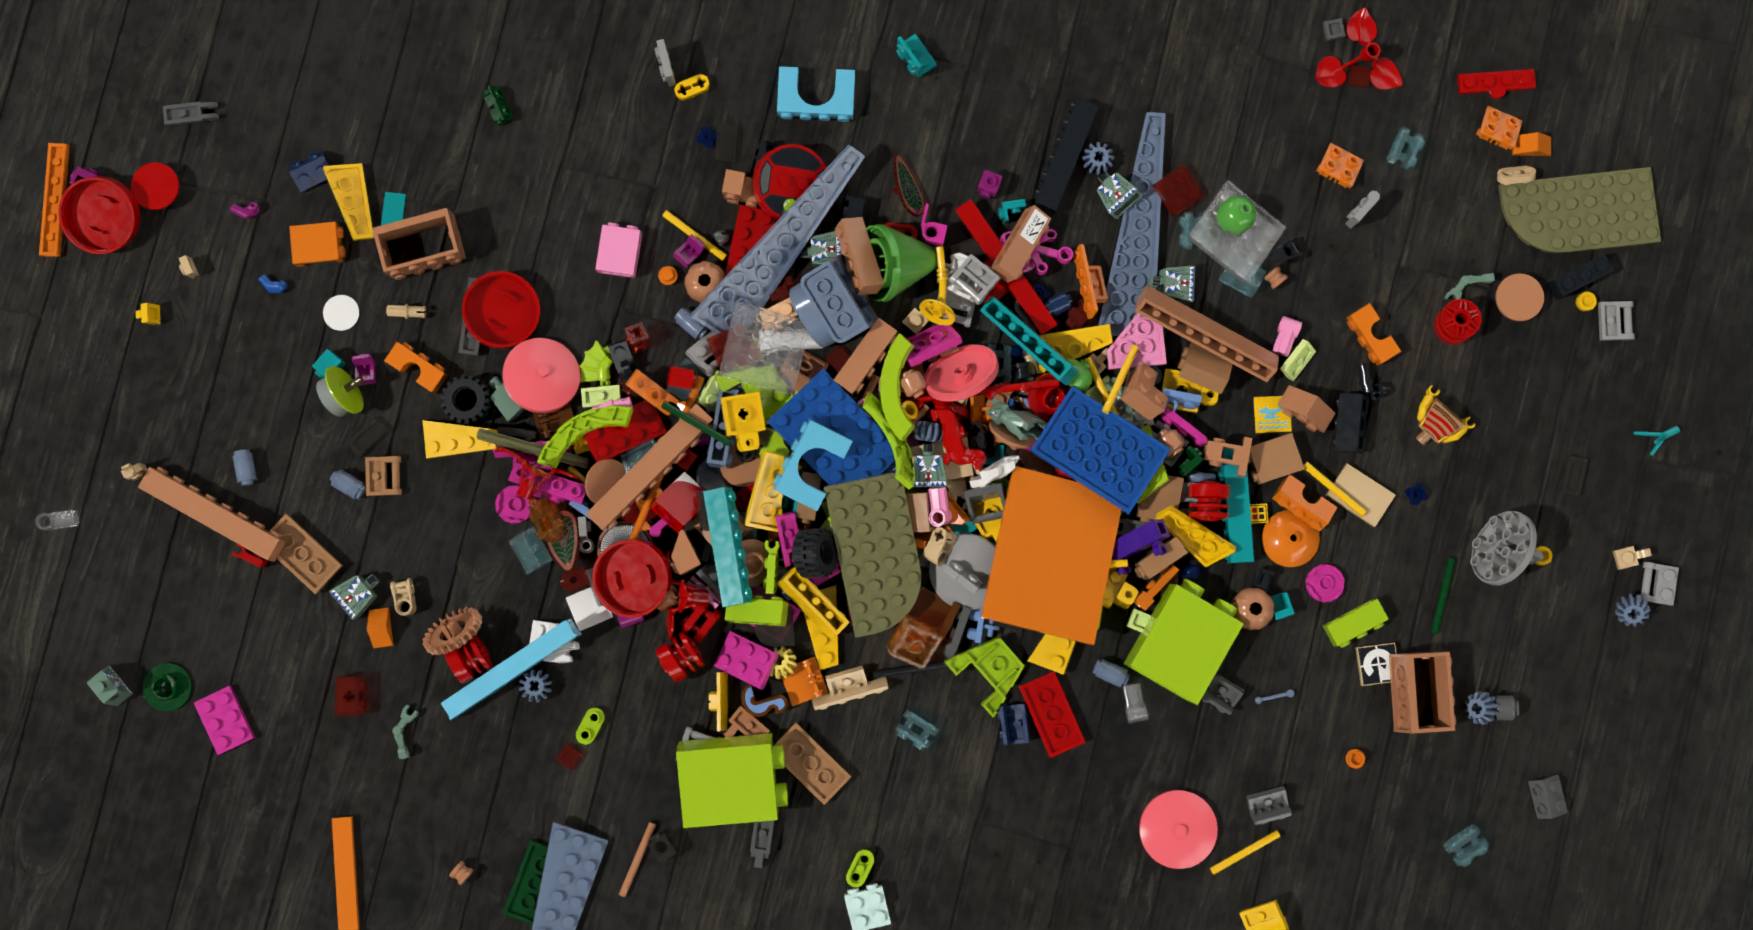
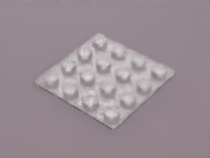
M1227 180L1189 232L1187 238L1246 285L1250 282L1286 227ZM1236 195L1248 198L1256 208L1255 223L1241 235H1232L1234 233L1224 231L1218 224L1216 217L1219 205L1227 198Z
M736 301L718 376L794 395L808 332L800 318Z

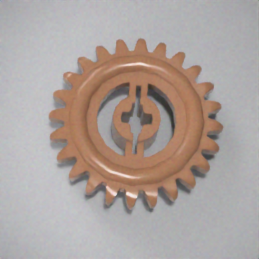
M465 607L464 610L459 608V615L453 610V617H449L446 614V619L442 620L439 618L440 625L433 623L435 630L428 628L429 633H425V638H423V646L426 651L432 655L447 654L449 651L453 652L456 648H461V645L467 644V641L477 634L482 624V616L478 610L473 607Z

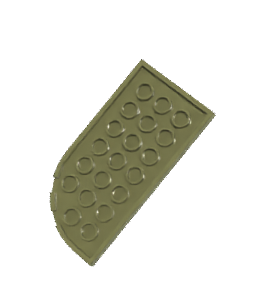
M1651 167L1538 179L1530 183H1516L1508 186L1504 184L1498 185L1501 208L1508 226H1511L1518 235L1517 237L1524 243L1543 252L1561 254L1661 242Z
M896 472L824 486L855 638L883 632L895 626L910 612L920 591V563L904 485L895 478Z

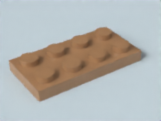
M285 514L271 529L281 534L280 538L286 541L277 559L314 594H318L343 567L333 555L288 514Z
M797 723L775 744L783 745L785 767L824 805L851 778V775Z

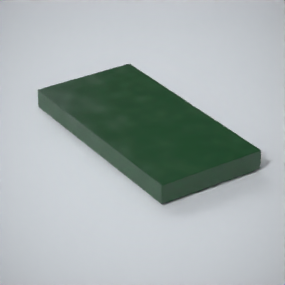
M530 840L502 914L533 925L548 845Z

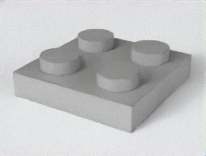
M664 39L657 40L658 47L654 49L659 64H662L659 66L663 82H667L669 87L676 86Z

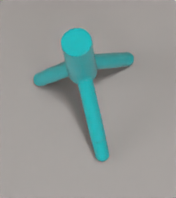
M1674 426L1664 432L1634 431L1633 434L1660 436L1654 441L1656 445L1650 452V455L1653 456L1665 439L1679 433L1680 429L1678 426Z

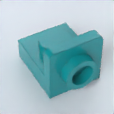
M1025 199L1002 202L998 212L999 218L1003 219L1004 224L1009 221L1008 212L1019 214L1022 213V210H1025Z

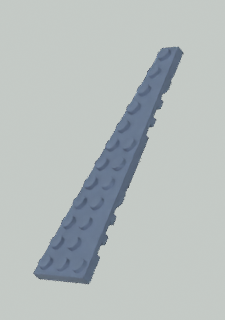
M1146 112L1130 181L1144 196L1123 213L1106 288L1108 300L1103 303L1098 326L1110 324L1112 337H1118L1137 315L1135 308L1138 296L1147 285L1149 286L1150 277L1157 276L1166 113Z
M847 145L689 316L737 347L756 319L757 314L760 313L865 156L852 146Z
M553 821L532 930H576L608 839Z

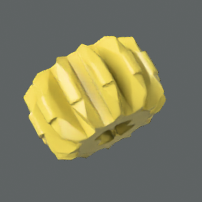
M781 646L780 650H778L777 647H774V652L779 654L770 676L775 675L776 679H780L781 675H783L787 679L788 672L790 674L794 673L791 668L797 667L796 662H794L797 658L795 655H792L791 649L786 650L784 646Z

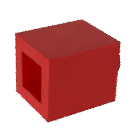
M670 366L667 385L691 390L692 386L695 387L697 375H694V370Z

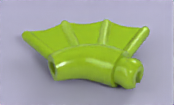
M595 341L594 346L584 352L585 359L579 365L581 370L580 383L600 381L601 387L609 386L611 384L609 380L611 378L610 366L613 363V359L605 353L600 343Z

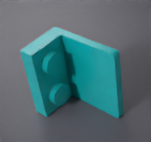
M916 34L905 41L901 36L897 38L896 47L898 50H896V53L901 60L905 59L908 63L907 68L912 75H916L919 79L937 66V63Z

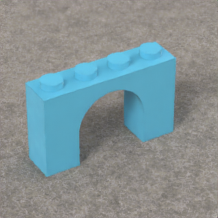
M779 67L777 115L781 116L782 119L800 117L802 120L819 118L821 121H829L832 118L838 119L840 122H848L849 119H853L855 70L836 69L834 95L827 103L814 106L804 102L798 94V67Z
M809 419L808 422L804 421L799 431L802 434L799 440H794L791 446L793 452L790 457L786 456L782 464L784 470L781 475L777 474L773 485H775V491L818 511L826 493L800 478L798 462L806 451L813 448L825 449L844 459L853 441Z

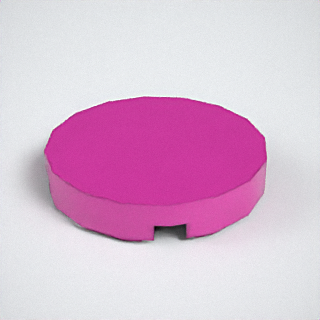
M517 485L508 486L497 495L495 501L496 511L504 521L512 524L526 521L534 510L533 497L531 500H527L517 495L516 493L520 487Z
M1328 564L1318 565L1307 574L1305 580L1306 590L1314 600L1332 602L1338 599L1344 590V577L1335 566Z

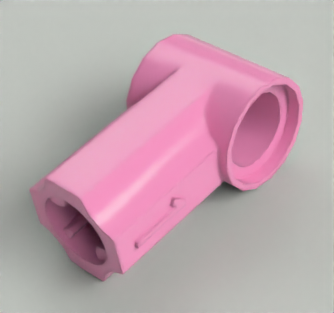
M1283 316L1277 332L1279 333L1272 352L1288 357L1294 339L1297 338L1300 332L1302 322Z
M946 487L929 488L930 523L935 527L948 524L952 519V513L948 508ZM938 513L943 515V521L939 520Z

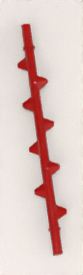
M1037 379V381L1015 384L1005 382L1003 385L986 387L974 396L985 395L989 400H992L996 393L1013 391L1027 393L1030 389L1040 390V388L1059 386V380ZM902 392L900 396L901 403L912 401L917 406V409L921 408L924 402L939 401L929 394H924L916 399L914 396L906 397Z

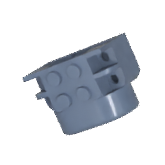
M841 255L828 260L805 274L801 282L792 287L789 292L792 306L807 332L819 346L824 348L835 342L843 343L872 326L878 319L866 296L856 295L855 289L851 284L850 273L847 271L846 263Z

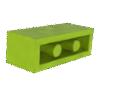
M754 595L751 603L726 607L725 620L730 623L786 627L788 603L783 601V598L771 597V600H765L763 596Z
M1372 599L1323 625V628L1333 646L1343 648L1351 643V639L1355 637L1357 639L1362 638L1368 634V630L1372 628L1376 630L1384 626V622L1388 620V617L1378 599Z

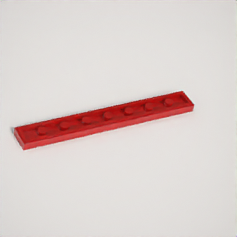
M969 200L955 209V212L993 265L1003 245L973 201ZM1023 273L1018 280L1008 283L1004 281L1041 336L1057 326L1056 321Z

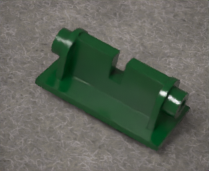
M488 85V89L483 91V97L488 108L495 107L490 111L494 123L501 126L505 124L504 120L514 121L511 116V109L504 100L503 91L499 86Z

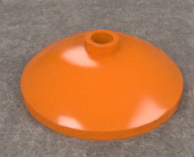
M1284 510L1269 518L1268 523L1264 525L1261 540L1265 553L1273 562L1284 567H1297L1313 558L1318 550L1320 537L1317 529L1312 528L1304 520L1296 517L1291 511ZM1292 534L1296 536V541L1294 542L1290 539Z

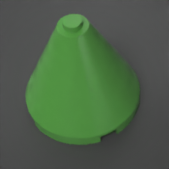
M882 224L871 225L866 228L884 282L883 287L877 294H868L874 301L885 302L893 299L938 268L935 247Z

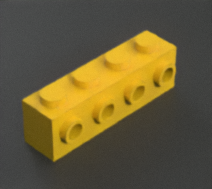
M796 567L790 569L776 583L830 639L837 636L848 625L849 621L845 615L834 607L832 602L819 591L815 584L811 583L807 578L801 577L800 573H797Z

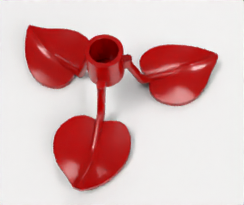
M1366 8L1357 11L1349 19L1346 26L1348 38L1351 41H1359L1360 45L1365 46L1361 49L1360 56L1341 66L1340 61L1336 57L1327 56L1319 62L1315 74V79L1320 85L1334 88L1345 82L1347 76L1343 70L1344 68L1360 59L1364 61L1373 60L1372 67L1374 69L1371 70L1369 75L1373 86L1380 90H1388L1403 85L1401 75L1395 64L1387 58H1380L1378 60L1381 52L1380 46L1377 43L1370 42L1376 37L1377 27Z
M502 447L495 450V452H506L521 462L522 473L519 481L521 485L516 494L527 500H531L534 492H538L543 483L548 478L551 479L553 473L567 475L575 482L582 484V480L564 469L552 468L547 474L543 470L527 464L529 460L517 452ZM526 468H527V470H528L532 475H531L530 479L526 477V479H525V481H524L525 471H526ZM543 476L544 478L535 486L537 482L533 480L534 477Z
M668 550V551H667V554H666V558H667L669 564H670V558H669V557H670L671 553L673 552L672 550ZM672 579V584L680 586L679 607L673 609L670 607L667 613L666 626L671 642H673L675 613L677 611L682 613L684 609L696 607V605H708V590L686 585L684 580H681L680 583Z

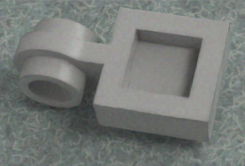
M586 516L578 517L579 549L581 552L588 554L594 550V542L588 538V532H592L591 520L587 521ZM588 542L590 544V548L584 549V543Z

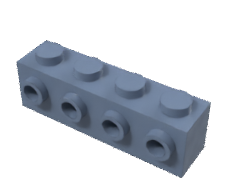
M719 389L713 429L725 436L726 430L720 398L741 395L740 391L736 389H729L725 392ZM735 435L727 436L732 439L729 446L711 437L707 457L708 466L728 469L729 464L732 465L734 453H731L732 445H736Z

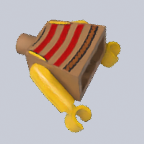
M1431 385L1426 390V395L1419 405L1417 414L1418 426L1423 431L1416 439L1423 445L1431 438L1438 444L1459 440L1467 432V429L1475 427V423L1467 424L1470 417L1461 420L1436 397L1440 393L1439 389L1435 394L1431 392L1433 387Z

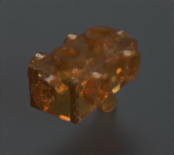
M545 497L538 500L531 498L529 500L530 506L528 507L531 512L529 517L533 524H536V534L540 540L544 539L547 543L559 541L560 536L564 534L562 528L565 527V524L556 515V512H558L556 504L553 501L550 502Z

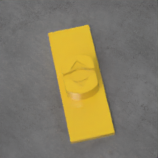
M717 672V691L709 693V701H711L709 703V710L717 711V731L728 730V673Z

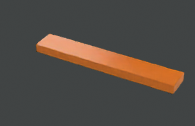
M48 143L39 256L61 257L63 230L59 222L58 210L61 197L66 191L69 144Z
M353 816L332 818L338 930H360Z

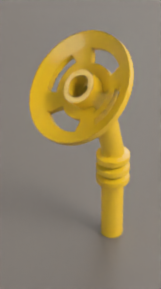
M942 246L936 247L939 299L938 301L933 299L923 300L919 305V309L922 315L929 321L938 325L948 326L954 323L956 316L953 310L946 305L947 280L949 277H947L948 273H946L948 269L945 267L944 247ZM946 315L949 317L948 319H942V318H940V317L946 316Z

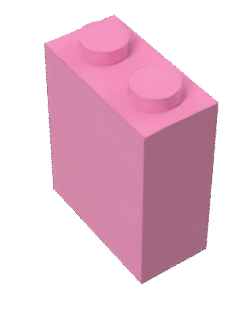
M616 223L602 225L595 268L598 273L630 278L636 277L642 232L638 230V227L628 225L627 228H622Z

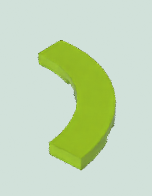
M899 333L884 361L880 381V396L882 409L890 428L898 439L904 442L915 426L901 405V380L899 378L901 369L904 367L914 345Z
M872 393L866 395L862 407L878 423L890 443L896 463L895 478L910 490L915 482V468L912 467L911 463L913 457L906 439L904 442L900 441L894 434L885 418L882 403Z
M612 405L598 409L593 408L573 417L557 430V433L550 441L548 440L540 453L537 463L557 469L563 454L578 438L602 427H628L634 409L632 407Z

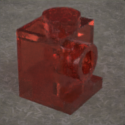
M1082 299L1077 302L1078 308L1074 306L1067 313L1069 317L1065 324L1072 330L1074 328L1080 329L1088 320Z
M642 322L624 328L627 335L625 337L626 341L634 353L649 349L650 337Z
M582 566L562 574L563 578L560 579L563 590L567 589V592L570 593L590 586L585 573L586 567ZM573 576L577 578L575 584H572L570 581Z

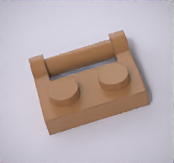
M401 456L365 457L366 496L402 495L399 464L401 463ZM386 463H392V489H387Z

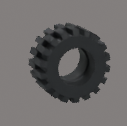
M461 375L460 378H453L454 381L452 382L449 381L447 383L448 387L442 390L444 395H441V400H443L441 405L445 409V414L450 419L464 425L478 424V421L482 422L485 420L484 417L490 414L488 411L493 406L491 404L492 399L490 398L491 390L487 385L473 376ZM471 389L477 395L476 405L469 411H462L457 404L458 397L463 391Z
M826 528L800 530L793 540L792 559L797 573H800V576L804 578L829 577V575H832L833 570L836 568L838 555L835 538L832 536V533Z

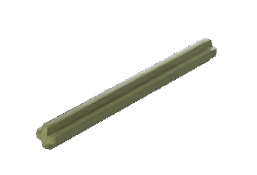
M481 428L476 436L478 440L540 456L544 448L543 445ZM565 452L559 461L583 469H587L589 466V458Z

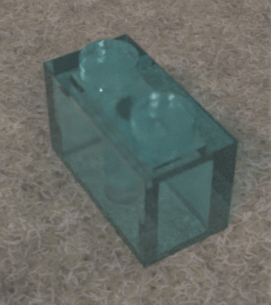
M534 527L519 533L509 541L527 575L543 568L552 561L550 554Z

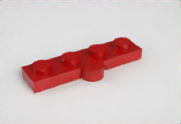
M1534 69L1459 74L1457 76L1459 95L1489 93L1491 98L1500 99L1505 95L1506 91L1533 90L1536 88Z

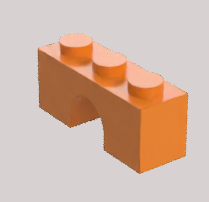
M1370 303L1347 317L1349 328L1358 335V342L1369 352L1368 357L1372 363H1376L1378 366L1401 352L1391 335L1383 340L1376 339L1372 335V325L1380 320Z
M396 342L384 361L402 373H405L409 366L418 365L421 373L416 382L436 394L448 377L444 373L445 368L437 363L432 365L428 362L430 358L421 352L419 355L412 352L414 348L406 342L403 344Z
M1289 474L1281 482L1272 499L1320 532L1329 523L1337 507L1322 496L1314 504L1307 502L1302 495L1305 484Z

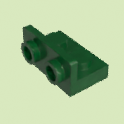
M1189 446L1183 452L1188 458L1178 467L1180 471L1177 474L1180 478H1184L1204 460L1201 457L1203 454L1198 448Z

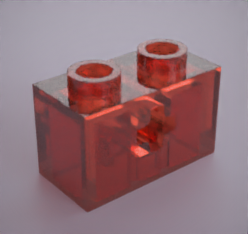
M336 677L335 716L363 715V712L366 710V701L363 698L364 692L367 690V682L364 681V677ZM348 694L355 695V698H348Z

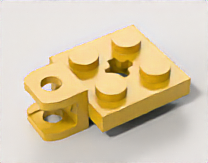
M1165 369L1161 392L1164 388L1176 390L1180 386H1184L1183 389L1186 390V393L1202 395L1200 405L1213 406L1217 403L1219 393L1178 377L1180 373L1178 370ZM1207 393H1211L1212 398H1209ZM1171 403L1166 404V407L1168 406L1170 409H1173ZM1179 404L1176 409L1194 413L1198 412V409L1196 408L1193 410H1189L1184 408L1183 406H1180Z
M760 392L720 398L726 436L735 435L736 445L740 452L758 449V431L766 430ZM740 409L748 412L745 420L738 416V413L741 411Z
M1000 497L974 502L976 516L987 514L990 510L996 512L1003 510ZM1001 519L975 524L982 537L987 540L993 537L997 542Z
M1116 568L1109 569L1102 605L1109 609L1112 603L1121 608L1127 609L1136 599L1138 590L1124 582L1128 575H1118Z

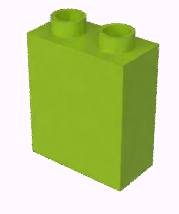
M1184 579L1181 586L1168 584L1167 589L1151 614V618L1143 628V632L1139 635L1123 664L1186 701L1198 705L1244 623L1234 618L1238 611L1236 607L1219 598L1214 606L1201 599L1205 591L1202 587Z
M772 733L679 741L676 758L683 828L778 820L779 807L788 806L787 783H776L775 769L785 768L783 745L773 746Z

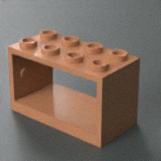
M448 208L372 228L383 272L392 279L395 278V280L404 279L406 275L412 273L413 275L422 274L425 272L424 270L430 268L432 270L441 269L444 264H459L462 262L461 260L466 259L455 215ZM445 225L448 226L453 250L393 266L387 241Z
M1450 652L1389 654L1394 732L1413 734L1455 731V698L1452 692L1454 681L1451 676L1452 658L1450 657ZM1414 658L1429 660L1433 725L1418 726Z

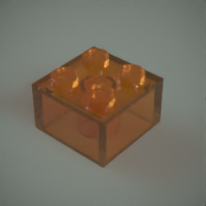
M905 614L886 646L890 656L924 670L943 638L938 627Z

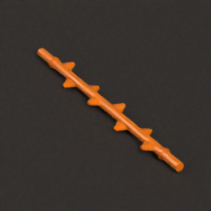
M697 376L695 387L693 386L691 393L688 394V400L678 402L677 405L683 412L687 413L694 406L705 378ZM663 474L657 479L659 481L657 485L649 490L646 500L636 503L641 512L632 533L629 534V539H639L638 536L641 531L650 530L651 526L646 521V517L654 498H657L663 492L659 487L664 477Z

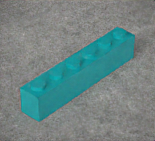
M991 296L980 311L1057 380L1068 385L1078 374L1079 370L1000 300Z
M1223 448L1221 458L1232 460L1234 450ZM1221 463L1218 481L1219 483L1230 485V498L1221 500L1223 504L1230 506L1229 509L1221 510L1223 513H1229L1228 519H1222L1225 522L1222 537L1236 546V551L1224 559L1227 560V563L1254 562L1248 473L1246 471L1244 478L1236 477L1238 467Z
M721 487L703 491L722 607L751 603L752 590L748 584L749 572L745 566L744 559L746 554L742 548V532L738 525L739 513L735 507V492L732 487Z

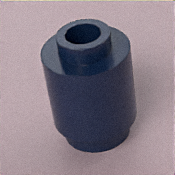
M1062 292L1047 299L1044 305L1050 314L1056 317L1072 309L1073 300L1069 293L1065 294Z

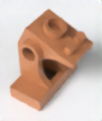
M1244 437L1242 446L1225 443L1224 439L1214 438V441H1208L1204 447L1203 455L1205 460L1209 462V465L1221 467V463L1238 467L1236 477L1244 478L1246 476L1252 438ZM1223 448L1234 450L1232 460L1221 458Z

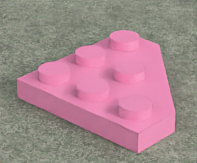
M1137 313L1106 351L1108 370L1122 368L1132 345L1138 346L1139 349L1130 368H1135L1143 362L1148 366L1167 364L1163 326Z

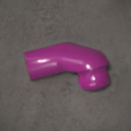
M251 202L245 208L234 203L231 206L230 212L248 219L258 214L259 207L255 202Z

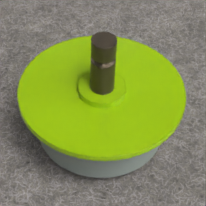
M337 366L328 367L325 371V378L319 380L316 385L318 396L327 410L338 417L344 416L347 412L358 414L363 410V397L358 388V385L364 382L363 377L358 376L352 379L343 369Z

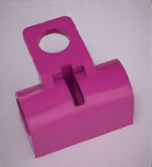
M926 203L921 223V241L935 248L942 247L948 225L935 222L925 223L929 204ZM934 233L936 236L928 237L927 234Z

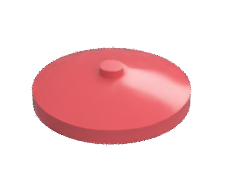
M533 338L521 342L510 351L503 366L502 379L507 394L517 405L531 412L549 413L563 408L573 399L580 383V369L574 355L561 343L547 338Z
M983 345L960 346L958 351L943 357L939 356L929 365L924 374V379L927 382L926 390L934 399L947 402L963 400L974 396L989 386L997 376L999 370L997 357L990 348Z
M1170 790L1157 795L1146 805L1140 818L1139 834L1142 845L1155 861L1169 868L1184 869L1199 864L1211 853L1217 839V821L1211 807L1201 797L1188 791Z

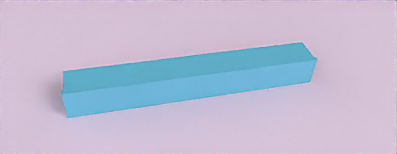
M571 619L563 621L443 701L441 704L447 712L449 719L457 718L582 635L581 632L578 631Z

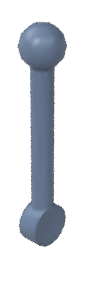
M1287 690L1285 693L1262 698L1258 696L1255 698V702L1261 704L1262 701L1285 696L1293 697L1294 691Z

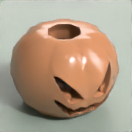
M702 261L692 265L685 277L687 294L693 300L701 303L725 278L724 271L720 266L709 261ZM708 274L711 278L710 284L701 286L698 283L699 276Z
M1245 588L1235 596L1231 605L1238 609L1234 618L1244 623L1242 626L1244 629L1260 630L1272 620L1274 615V602L1263 589ZM1254 602L1260 603L1262 606V612L1258 615L1251 614L1249 610L1250 605Z

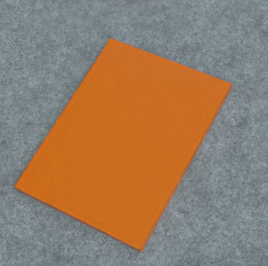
M1015 466L1016 468L1011 472L980 618L1094 645L1121 510L1078 482Z

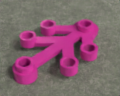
M1048 229L1040 237V244L1046 241L1053 242L1057 236L1056 231ZM1012 231L1006 232L1001 236L1000 242L1003 246ZM1047 234H1052L1054 237H1048ZM1039 244L1031 253V259L1036 265L1035 270L1038 275L1046 274L1048 269L1047 264L1041 260L1038 253L1057 258L1062 264H1068L1073 258V251L1069 247L1055 250ZM1065 255L1068 259H1064L1061 256ZM1029 262L1023 267L1022 270H1026L1028 268ZM1038 267H1043L1045 270L1041 271Z

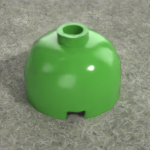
M1236 195L1227 198L1219 205L1216 216L1218 224L1224 231L1234 233L1232 235L1245 233L1256 221L1255 205L1251 200L1243 196Z
M1067 359L1079 370L1069 385L1085 394L1093 381L1092 373L1088 370L1091 366L1083 359L1080 362L1075 359Z

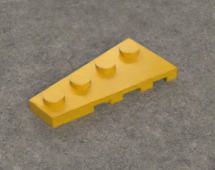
M362 163L323 166L324 173L353 241L373 239L374 235Z
M1110 324L1041 336L1066 359H1077L1113 343ZM1038 363L1039 373L1046 372L1047 370Z
M423 420L426 458L429 459L495 450L499 448V445L478 440L476 436L480 427ZM481 428L498 433V431L495 429Z
M764 450L743 524L745 526L778 532L775 515L782 514L783 494L775 491L773 482L777 474L781 475L784 470L782 467L784 462L783 454Z
M1172 505L1156 513L1155 519H1163L1167 530L1174 537H1178L1182 545L1205 567L1236 551V546Z
M836 585L819 590L837 609ZM804 613L819 669L822 670L839 665L838 635L830 639Z
M1045 634L1028 659V662L1064 675L1076 641Z

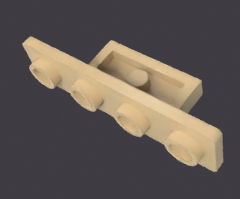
M863 666L825 676L830 693L812 699L814 710H823L835 704H844L852 699L864 698L869 694L881 693L889 689L887 679L882 677L867 682Z

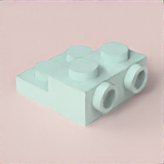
M878 883L866 885V889L852 888L847 890L848 893L844 894L852 930H869L891 924L882 885L878 886Z

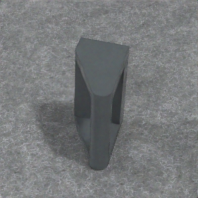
M1002 483L964 491L972 524L1002 519L1003 510L976 516L974 502L1000 497L1004 509L1007 488Z
M710 561L696 574L721 599L716 566L714 562Z

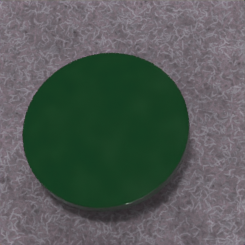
M163 663L153 667L147 673L143 682V694L146 701L153 708L160 711L179 709L188 701L192 691V682L188 672L174 663Z

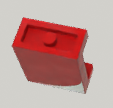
M683 472L654 500L650 508L679 534L686 524L705 507L703 490H701L692 476Z

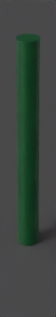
M666 401L662 403L661 408L727 446L731 443L732 439Z
M1448 558L1430 632L1433 634L1439 633L1455 559Z

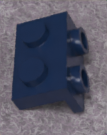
M316 151L310 154L308 159L301 161V159L297 160L289 167V174L300 192L327 180L323 166H330L325 157L324 151L320 153Z
M1026 703L999 707L997 717L1002 726L1000 740L1001 742L1003 741L1004 746L1031 742Z

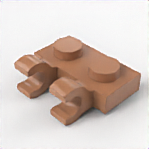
M740 706L728 720L732 726L726 731L724 736L733 737L738 730L745 736L768 734L770 730Z

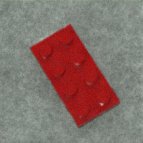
M743 205L739 206L725 277L775 224L776 219L770 217L762 209Z
M647 400L633 405L634 410L628 427L608 426L584 434L583 437L595 462L611 459L666 434L667 431L655 406Z
M1054 671L1018 686L1049 758L1086 743Z

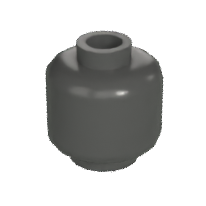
M1498 695L1495 697L1494 704L1499 705L1495 708L1498 712L1495 715L1496 720L1513 721L1516 716H1519V700H1515L1514 696Z

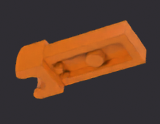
M637 369L625 384L667 416L670 415V412L661 408L662 403L666 401L678 404L679 402L678 399Z
M1170 565V567H1166L1159 572L1161 576L1156 581L1154 579L1151 580L1146 586L1147 591H1141L1134 600V603L1142 611H1146L1154 602L1152 598L1179 569L1174 565Z

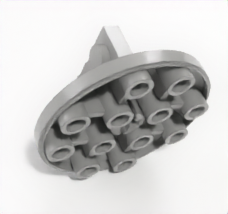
M1517 511L1503 512L1489 519L1472 542L1473 549L1470 563L1475 575L1480 580L1490 585H1503L1518 577L1528 565L1543 560V553L1535 549L1537 534L1532 520Z
M964 533L956 535V542L951 549L947 562L940 567L930 562V580L938 596L951 606L953 602L961 605L959 609L962 610L964 606L970 608V610L982 608L996 546L986 538L976 534Z

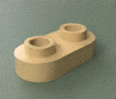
M1531 166L1502 168L1497 173V181L1505 186L1516 183H1530L1536 177V169Z

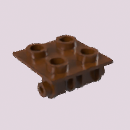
M570 402L554 412H533L540 440L553 437L564 423L574 417Z

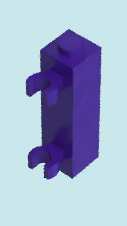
M1152 520L1116 539L1111 560L1128 559L1151 546L1155 556H1162L1168 553L1166 546L1162 542L1170 537L1164 520ZM1129 565L1128 567H1116L1118 575H1125L1131 572V568Z

